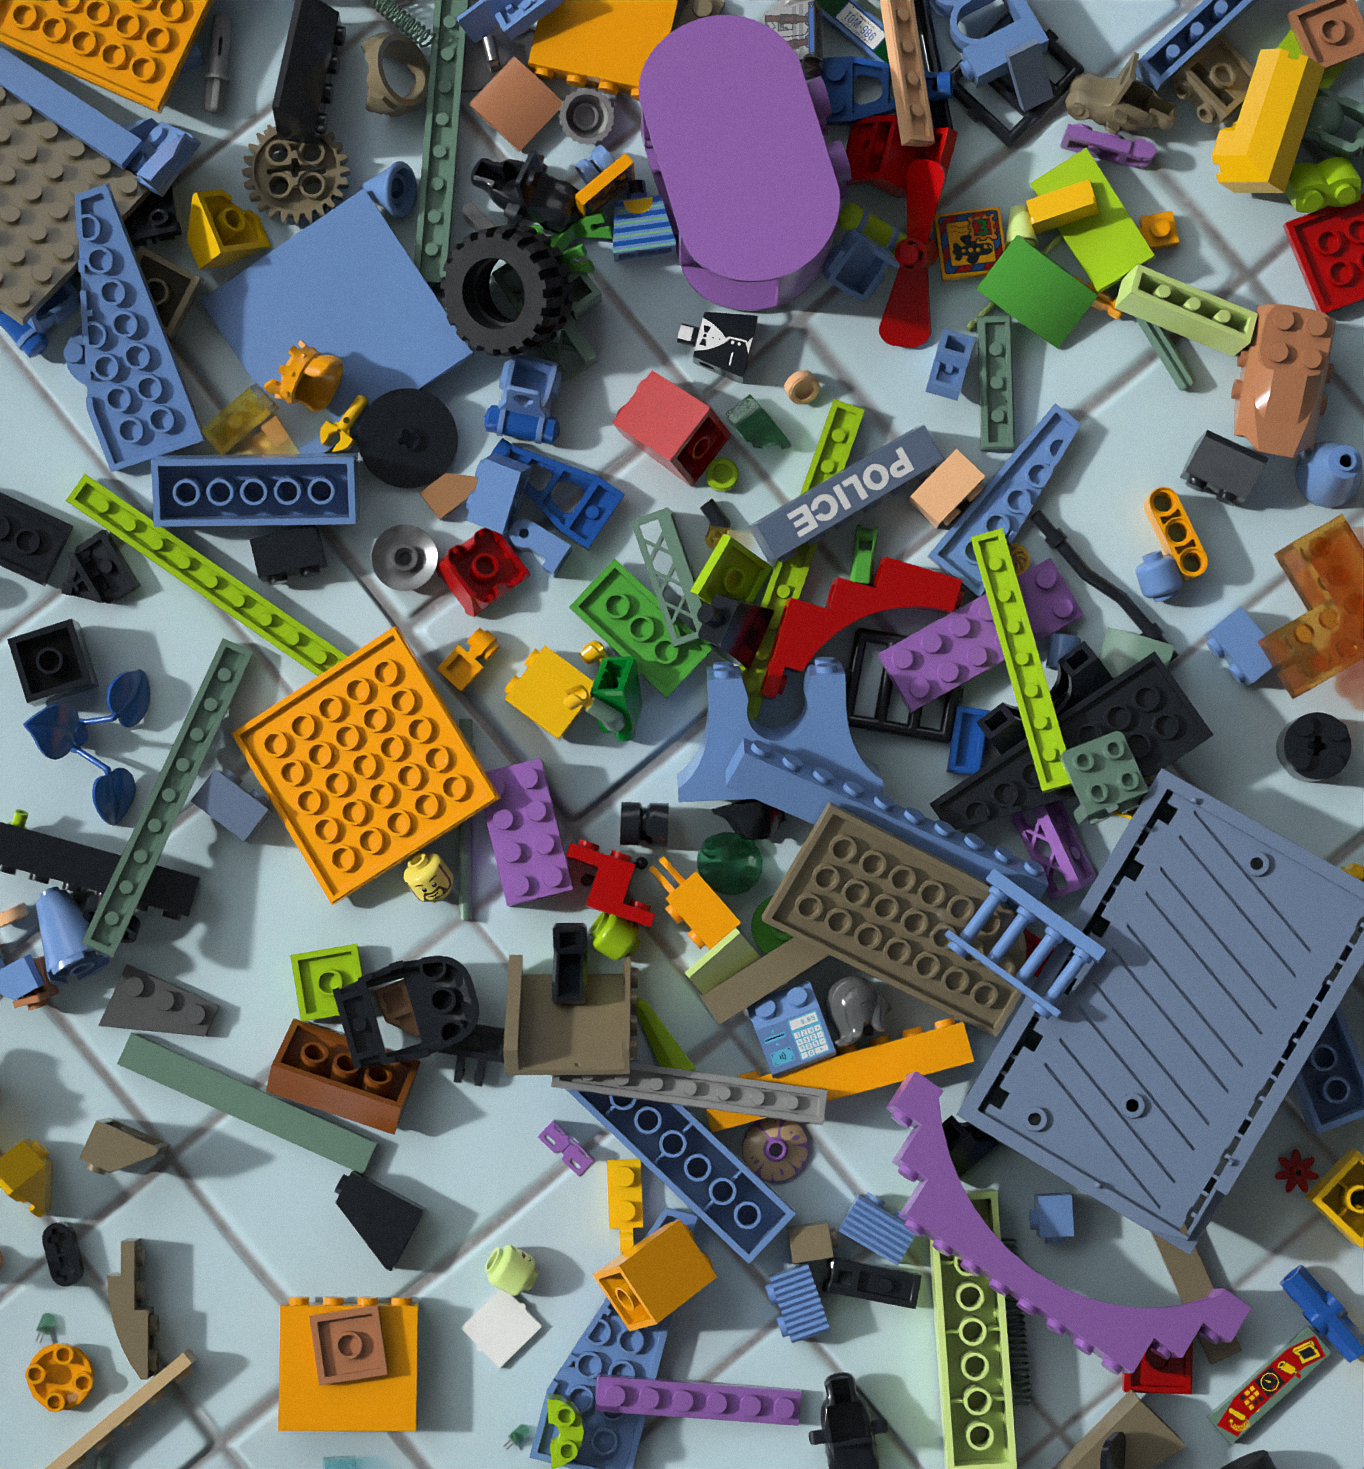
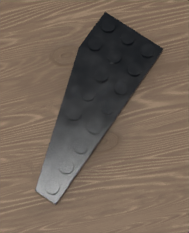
M1155 651L1057 717L1066 750L1115 731L1123 733L1143 778L1158 774L1161 768H1167L1214 735ZM1026 738L931 802L930 806L940 820L947 822L957 831L1077 797L1073 786L1042 793Z

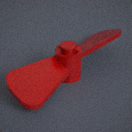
M916 159L911 162L906 173L907 238L900 241L895 249V258L900 265L879 325L880 337L884 342L892 346L918 347L925 344L930 339L932 333L928 268L937 261L938 247L929 237L946 182L944 167L934 160Z

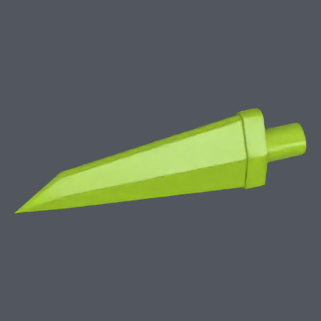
M638 997V1011L636 1013L659 1066L688 1071L696 1069L693 1062L683 1052L649 1003Z

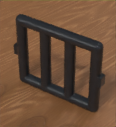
M1009 11L983 37L1013 23L1014 20ZM1043 29L1049 39L1047 51L1068 70L1056 84L1049 79L1054 98L1024 112L1019 106L1016 91L1001 77L987 83L1023 116L1011 130L1004 126L958 82L963 76L959 63L962 62L961 60L950 70L953 77V96L969 110L967 115L976 124L981 121L1006 146H1014L1068 90L1073 79L1078 74L1084 73L1083 65L1057 42L1059 37L1051 29L1047 31Z
M858 628L854 635L849 669L845 668L844 671L848 726L948 744L952 739L957 705L962 703L964 689H960L961 685L946 693L940 729L920 726L923 706L912 713H908L907 724L887 720L893 682L883 666L874 718L854 714L867 642L885 645L887 649L909 637Z

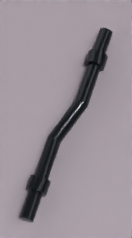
M1041 510L1036 511L1030 517L1045 535L1046 539L1044 541L1052 550L1056 549L1083 581L1118 603L1141 630V636L1169 644L1162 636L1163 630L1156 622L1151 623L1126 592L1088 567L1066 541L1068 537L1061 528L1056 529ZM1175 650L1173 651L1170 662L1173 661L1179 655Z

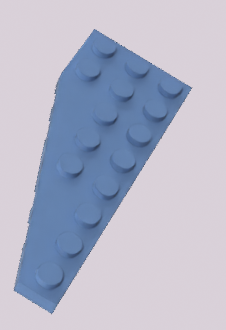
M108 183L76 194L74 198L76 233L79 240L80 257L78 268L81 275L80 302L86 362L84 367L85 379L87 380L86 407L110 471L114 472L204 441L206 437Z
M664 1207L646 1237L665 1224L679 1219L682 1224L688 1226L692 1233H694L698 1215ZM606 1297L547 1388L529 1458L551 1463V1439L559 1435V1429L554 1424L548 1423L547 1397L548 1393L563 1395L566 1399L573 1402L578 1410L582 1412L585 1423L582 1446L575 1459L563 1467L570 1469H633L646 1415L595 1411L597 1376L601 1374L656 1379L673 1312L656 1325L629 1331Z

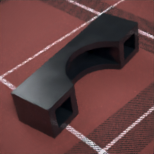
M1085 641L1057 661V679L1049 691L1056 716H1060L1113 680V677ZM1002 702L976 722L1001 755L1027 738L1018 706Z

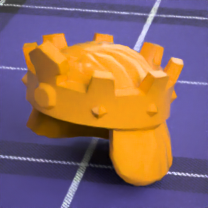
M300 340L298 345L301 349L293 345L288 352L291 355L286 365L281 364L278 370L282 374L281 382L271 379L264 384V389L269 394H275L274 398L286 400L288 404H297L299 402L313 412L322 411L331 402L339 386L344 363L341 358L321 354L315 347H310L303 340Z

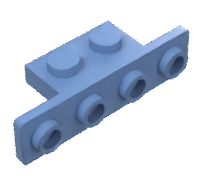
M479 0L459 15L457 21L473 42H478L498 26H501L503 32L511 41L516 36L525 33L531 25L543 16L552 13L564 0Z

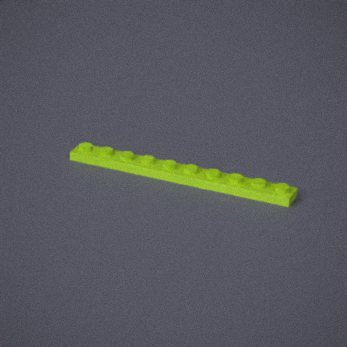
M833 399L800 495L844 470L865 409ZM804 542L796 547L798 553L782 563L777 559L761 605L775 612L750 669L740 666L749 699L747 710L755 721L764 699L758 697L785 601L789 598L799 599L818 542L808 546L807 542Z
M83 475L65 500L316 676L321 675L348 657L166 529L154 527L153 520L88 475Z

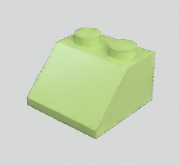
M735 928L691 966L685 974L704 995L761 957L739 930Z

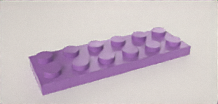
M1051 558L1017 576L1035 643L1084 616ZM986 594L877 655L910 713L1005 660Z

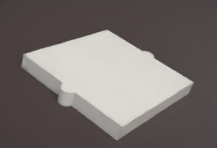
M499 1289L461 1329L477 1345V1351H483L500 1369L542 1325L526 1309V1303H520L513 1295Z

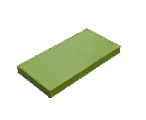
M1086 147L1031 182L1030 186L1038 197L1090 179L1100 213L1058 227L1057 229L1097 293L1100 294L1121 281L1137 264L1145 266L1156 259Z

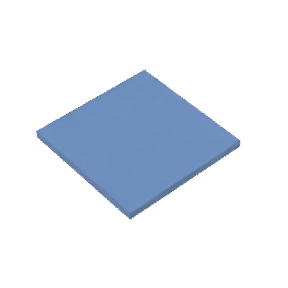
M364 188L200 299L300 454L329 453L340 441V432L334 433L326 446H324L320 440V428L326 420L330 423L339 422L357 395L365 396L369 402L351 427V437L358 433L359 424L364 412L379 396L400 388L422 390L474 355L467 342L462 341L456 334L457 327L455 325L450 326L446 318L448 316L447 312ZM300 340H303L310 347H315L321 354L341 358L344 363L339 386L331 402L322 411L313 412L299 402L297 404H288L286 400L274 398L275 394H269L264 389V384L271 379L281 382L282 374L278 370L281 364L286 365L291 355L288 352L293 345L301 349L298 345Z

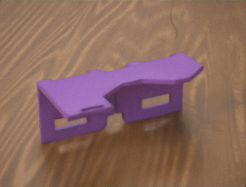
M555 1120L538 1136L554 1153L560 1151L564 1155L562 1161L578 1176L595 1160ZM554 1126H556L565 1135L563 1136ZM546 1135L556 1142L554 1146L544 1138ZM570 1138L576 1144V1146L570 1144V1142L567 1139ZM579 1149H581V1150L589 1157V1159H587V1158L579 1151ZM571 1159L581 1166L579 1170L569 1162Z

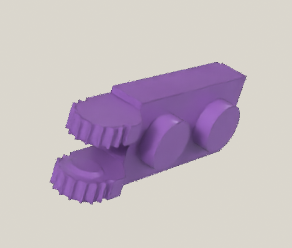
M1068 124L1060 144L1062 149L1077 153L1087 147L1094 158L1133 168L1138 167L1139 169L1150 166L1152 159L1157 153L1155 145L1150 143V141L1146 142V140L1139 138L1132 142L1125 140L1120 134H1104L1093 131L1090 126L1085 124Z

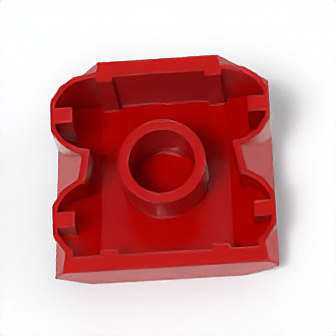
M482 528L475 532L473 537L462 545H455L449 549L446 556L438 561L436 568L438 577L442 578L465 609V613L473 617L531 576L528 569L500 533L487 528Z

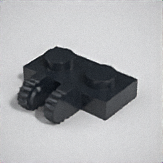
M476 1024L474 1030L464 1040L438 1051V1053L457 1055L453 1082L462 1083L465 1075L466 1057L476 1058L478 1063L474 1073V1086L482 1087L486 1060L504 1063L505 1028Z

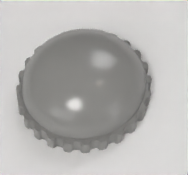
M580 88L576 92L572 91L570 95L565 97V101H562V107L559 108V123L563 127V132H566V136L571 137L572 141H578L579 144L585 143V145L590 143L596 144L597 141H603V138L607 137L608 133L612 131L613 119L615 118L613 114L614 108L611 107V101H608L607 96L602 95V92L595 91V89L584 88L582 90Z

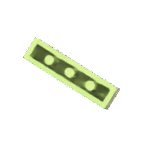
M1137 264L1122 279L1114 307L1232 357L1251 343L1258 313L1140 264Z

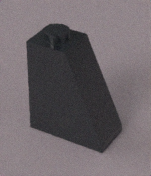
M352 1171L349 1176L343 1174L334 1191L339 1194L335 1203L384 1268L392 1271L397 1265L426 1208L364 1174Z

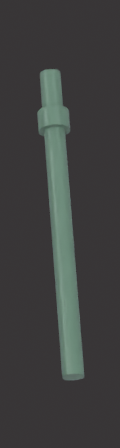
M459 719V728L475 753V746L472 745V719ZM472 818L459 825V920H472Z

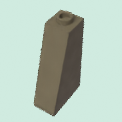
M1130 1390L1053 1469H1100V1455L1103 1444L1113 1432H1123L1126 1437L1124 1469H1150L1182 1451L1186 1444L1135 1392Z

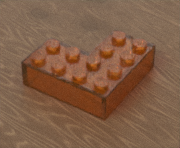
M1343 514L1295 540L1274 554L1308 612L1260 639L1258 643L1273 667L1279 665L1281 668L1277 675L1292 699L1313 689L1364 658V548Z

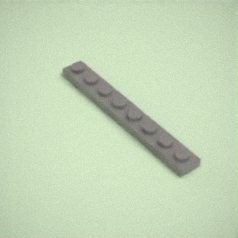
M631 1062L630 1074L552 1075L551 1087L815 1125L824 1124L828 1091Z

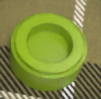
M717 458L709 463L706 469V481L711 489L717 492H727L736 486L739 471L732 460Z

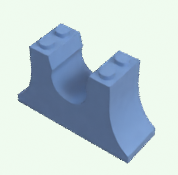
M834 657L815 658V663L807 664L802 684L805 693L804 707L794 721L781 727L762 725L749 714L747 710L749 701L747 687L740 666H734V663L730 661H720L713 663V667H706L707 722L701 744L695 756L677 774L679 802L754 799L726 787L725 770L743 738L753 742L755 740L762 741L775 752L782 755H794L803 764L814 769L816 767L823 768L829 771L833 777L844 782L848 780L853 781L869 793H883V779L878 765L862 753L849 731L846 710L845 672L842 663L835 662Z

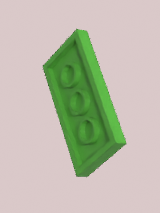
M615 558L569 606L572 612L621 657L635 656L638 673L666 699L712 651L700 639L673 647L657 597ZM669 609L671 618H673L674 613ZM677 619L674 626L678 638L694 633L681 619Z

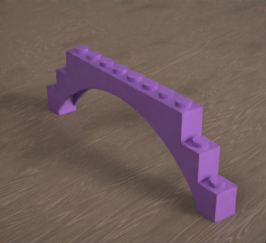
M916 1071L907 1074L886 1107L887 1110L893 1113L891 1118L905 1128L913 1127L892 1163L899 1167L898 1173L911 1182L919 1181L898 1217L906 1221L904 1227L919 1237L923 1234L934 1241L932 1246L937 1251L948 1257L953 1254L962 1261L960 1266L974 1276L983 1275L990 1280L988 1284L990 1288L1003 1296L1010 1294L1018 1300L1016 1305L1021 1310L1032 1316H1035L1036 1313L1047 1320L1045 1323L1047 1328L1058 1335L1063 1336L1065 1333L1075 1340L1073 1345L1078 1350L1087 1355L1094 1353L1103 1360L1101 1365L1116 1375H1119L1120 1372L1134 1373L1150 1344H1152L1151 1351L1163 1359L1168 1360L1169 1357L1183 1358L1199 1329V1335L1213 1344L1232 1342L1252 1307L1225 1288L1212 1289L1208 1297L1181 1305L1162 1308H1137L1114 1305L1087 1298L1059 1286L1025 1264L989 1229L974 1208L958 1178L942 1127L939 1098L944 1091Z

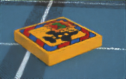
M623 154L575 194L577 214L581 218L599 211L626 188V182L635 180L634 162L627 154Z
M1000 206L936 214L934 227L942 282L985 277L1006 250Z

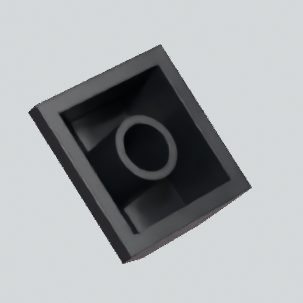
M1207 430L1196 441L1180 478L1187 480L1185 484L1196 491L1204 492L1206 489L1217 494L1216 499L1224 504L1234 506L1236 503L1241 505L1249 496L1269 458Z

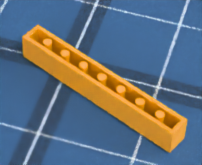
M954 1017L934 1022L936 1028L922 1031V1027L917 1026L903 1030V1037L890 1040L889 1035L870 1039V1046L857 1049L856 1043L836 1048L838 1055L773 1078L771 1073L759 1076L758 1070L738 1076L744 1079L828 1090L827 1102L901 1082L907 1074L915 1071L923 1076L974 1062L964 1022L955 1023ZM705 1109L711 1133L766 1118Z

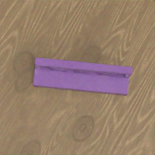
M1062 801L1031 809L1038 819L1035 828L1027 824L1024 818L1025 811L1011 815L1031 859L1038 862L1045 869L1049 885L1046 892L1051 901L1083 888L1096 880L1097 875ZM1040 839L1049 843L1052 849L1050 858L1041 854L1038 848ZM1054 869L1063 873L1069 886L1060 890L1057 889L1052 878Z

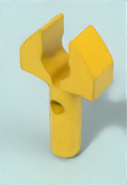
M357 395L339 422L330 423L327 420L320 428L322 445L326 446L334 433L340 432V441L333 448L332 452L341 453L352 447L355 440L351 438L350 429L369 402L365 396Z

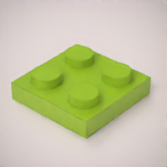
M723 534L690 592L710 605L717 594L753 602L773 567L733 537Z
M358 944L290 955L301 1022L338 1016L339 1012L333 989L338 987L342 989L358 981V978L363 976Z

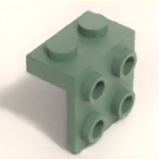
M1120 731L1112 732L1068 749L1061 755V762L1081 804L1073 812L1078 825L1087 821L1091 825L1098 824L1110 817L1109 812L1120 809L1121 813L1131 811L1140 805L1139 800L1149 792L1128 743Z

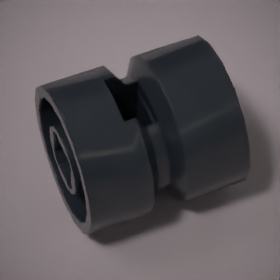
M622 802L620 845L639 846L642 841H646L648 846L667 847L669 803H650L647 808H643L640 802Z

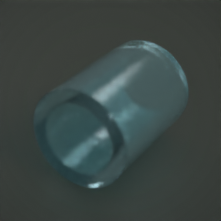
M355 1455L324 1457L323 1469H356Z

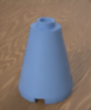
M1331 441L1317 443L1314 445V450H1306L1297 462L1295 471L1297 488L1310 500L1309 502L1316 506L1325 508L1341 506L1350 501L1357 494L1361 486L1363 475L1362 458L1360 453L1352 446Z
M52 887L43 891L40 894L41 898L36 902L46 971L50 983L53 985L68 984L67 977L76 975L78 980H81L105 968L110 963L109 956L81 944L90 922L83 917L82 909L70 893L65 889L60 890L59 887Z

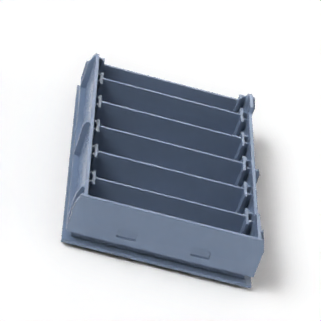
M1161 768L1149 788V792L1145 795L1070 922L1078 930L1088 935L1100 913L1104 910L1101 917L1111 922L1102 938L1093 933H1090L1088 937L1105 948L1107 955L1100 964L1094 960L1090 964L1085 963L1076 975L1077 981L1069 994L1063 993L1054 1005V1007L1062 1012L1059 1020L1052 1015L1048 1020L1031 1008L1034 1004L1032 1000L1028 997L1024 999L956 1115L1144 1229L1149 1230L1191 1255L1225 1195H1228L1364 962L1363 922H1361L1357 929L1361 936L1354 945L1349 942L1356 930L1355 927L1358 921L1364 917V882ZM1169 799L1168 804L1176 808L1177 812L1169 825L1158 819L1151 829ZM1136 854L1134 860L1144 866L1136 881L1124 876L1118 886L1119 881ZM1253 858H1260L1263 861L1261 869L1255 870L1251 867L1250 862ZM1064 939L1061 944L1058 943L1031 988L1040 997H1044L1075 955L1072 953L1075 949L1072 944ZM1333 968L1337 969L1339 973L1334 982L1328 980L1324 986L1328 992L1323 1001L1315 1000L1326 976L1330 975ZM1038 1022L1033 1030L1041 1034L1043 1038L1035 1052L1023 1046L1019 1055L1016 1056L1035 1023ZM1301 1024L1306 1027V1030L1300 1040L1294 1037L1291 1045L1295 1048L1289 1059L1285 1060L1282 1058V1055L1289 1045L1288 1041ZM1004 1077L1000 1088L1010 1093L1001 1109L989 1104L983 1114L982 1112ZM1268 1081L1273 1086L1266 1098L1260 1095L1257 1102L1262 1105L1255 1117L1251 1118L1248 1116V1113L1255 1103L1254 1099ZM1130 1099L1136 1100L1139 1104V1108L1135 1112H1130L1126 1108V1103ZM1032 1113H1038L1041 1116V1122L1036 1126L1031 1125L1028 1121ZM1235 1138L1240 1142L1232 1156L1226 1153L1223 1159L1227 1160L1228 1163L1219 1177L1214 1174V1171L1221 1161L1220 1157L1224 1150L1228 1149ZM1201 1195L1206 1198V1201L1198 1214L1192 1211L1190 1216L1194 1218V1221L1186 1235L1179 1231L1187 1219L1186 1215L1190 1208L1194 1207Z

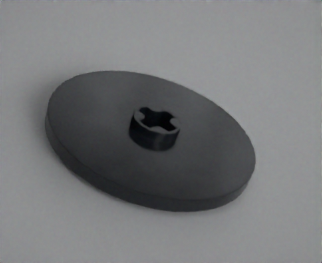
M400 388L384 393L369 405L359 424L358 447L363 462L378 479L395 487L417 488L432 483L447 471L457 451L458 432L451 412L440 399L420 389ZM408 429L410 434H417V438L413 440L412 447H408L406 443L400 444L398 441L403 436V430Z

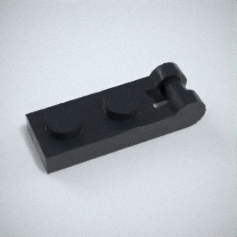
M838 1257L827 1258L826 1267H829L827 1280H823L822 1291L916 1309L922 1278L921 1274ZM842 1270L852 1272L850 1285L840 1283Z

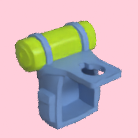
M850 202L843 208L838 220L839 227L844 229L846 233L842 237L843 239L840 244L836 245L827 257L822 273L829 282L839 289L864 302L868 296L873 295L880 283L883 282L885 278L884 271L888 263L895 268H898L900 265L895 258V249L899 242L907 237L896 226L887 224L869 213L868 209Z

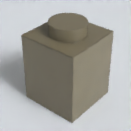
M827 1220L787 1227L793 1264L834 1257L832 1249L838 1248L835 1227L829 1228Z

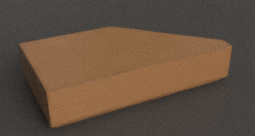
M445 473L420 492V495L441 521L467 501L470 493L476 489L478 479L475 476Z
M404 979L374 990L385 1022L420 1037Z

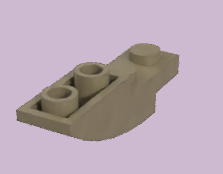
M127 1238L121 1241V1273H112L107 1276L108 1299L114 1328L121 1347L141 1380H148L154 1375V1370L159 1369V1350H154V1336L159 1334V1316L154 1315V1306L140 1307V1302H144L146 1297L145 1281H140V1267H145L146 1249L145 1246H141V1238Z

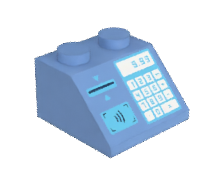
M809 980L767 995L747 1007L753 1028L773 1078L837 1055Z

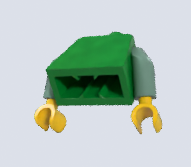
M591 641L580 652L581 658L588 665L597 660L601 662L590 691L591 699L583 685H575L565 691L569 696L563 699V703L570 710L583 705L586 707L585 711L597 718L602 732H615L618 741L632 740L636 736L635 727L642 710L635 656H607L601 642Z

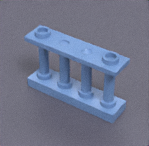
M993 869L986 878V882L991 886L988 890L990 895L959 937L948 929L945 936L951 942L947 947L962 958L969 954L1034 1002L1031 1008L1048 1020L1052 1015L1059 1020L1062 1012L1054 1007V1005L1085 963L1090 964L1094 960L1100 964L1107 955V950L1000 872ZM1009 899L1019 906L1016 910L1018 915L986 957L970 944L1001 902L1005 903ZM1037 919L1047 926L1044 931L1046 935L1016 976L1013 977L999 967L998 964L1028 923H1033ZM1065 939L1075 947L1072 951L1075 955L1042 998L1028 988L1026 984L1057 942L1061 944Z

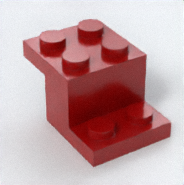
M897 114L865 117L852 124L845 151L852 179L846 181V185L870 184L895 198H907L906 173L911 162L916 159L937 161L944 167L947 177L958 132L949 127L934 128L935 144L932 146H901Z
M581 839L578 845L570 843L566 855L569 859L598 868L586 906L652 928L656 915L650 913V905L632 899L630 905L624 904L636 870V865L630 863L632 857L614 850L611 851L610 856L600 853L599 845Z

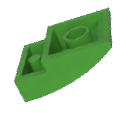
M1016 235L976 288L985 297L1057 349L1099 296L1020 235Z

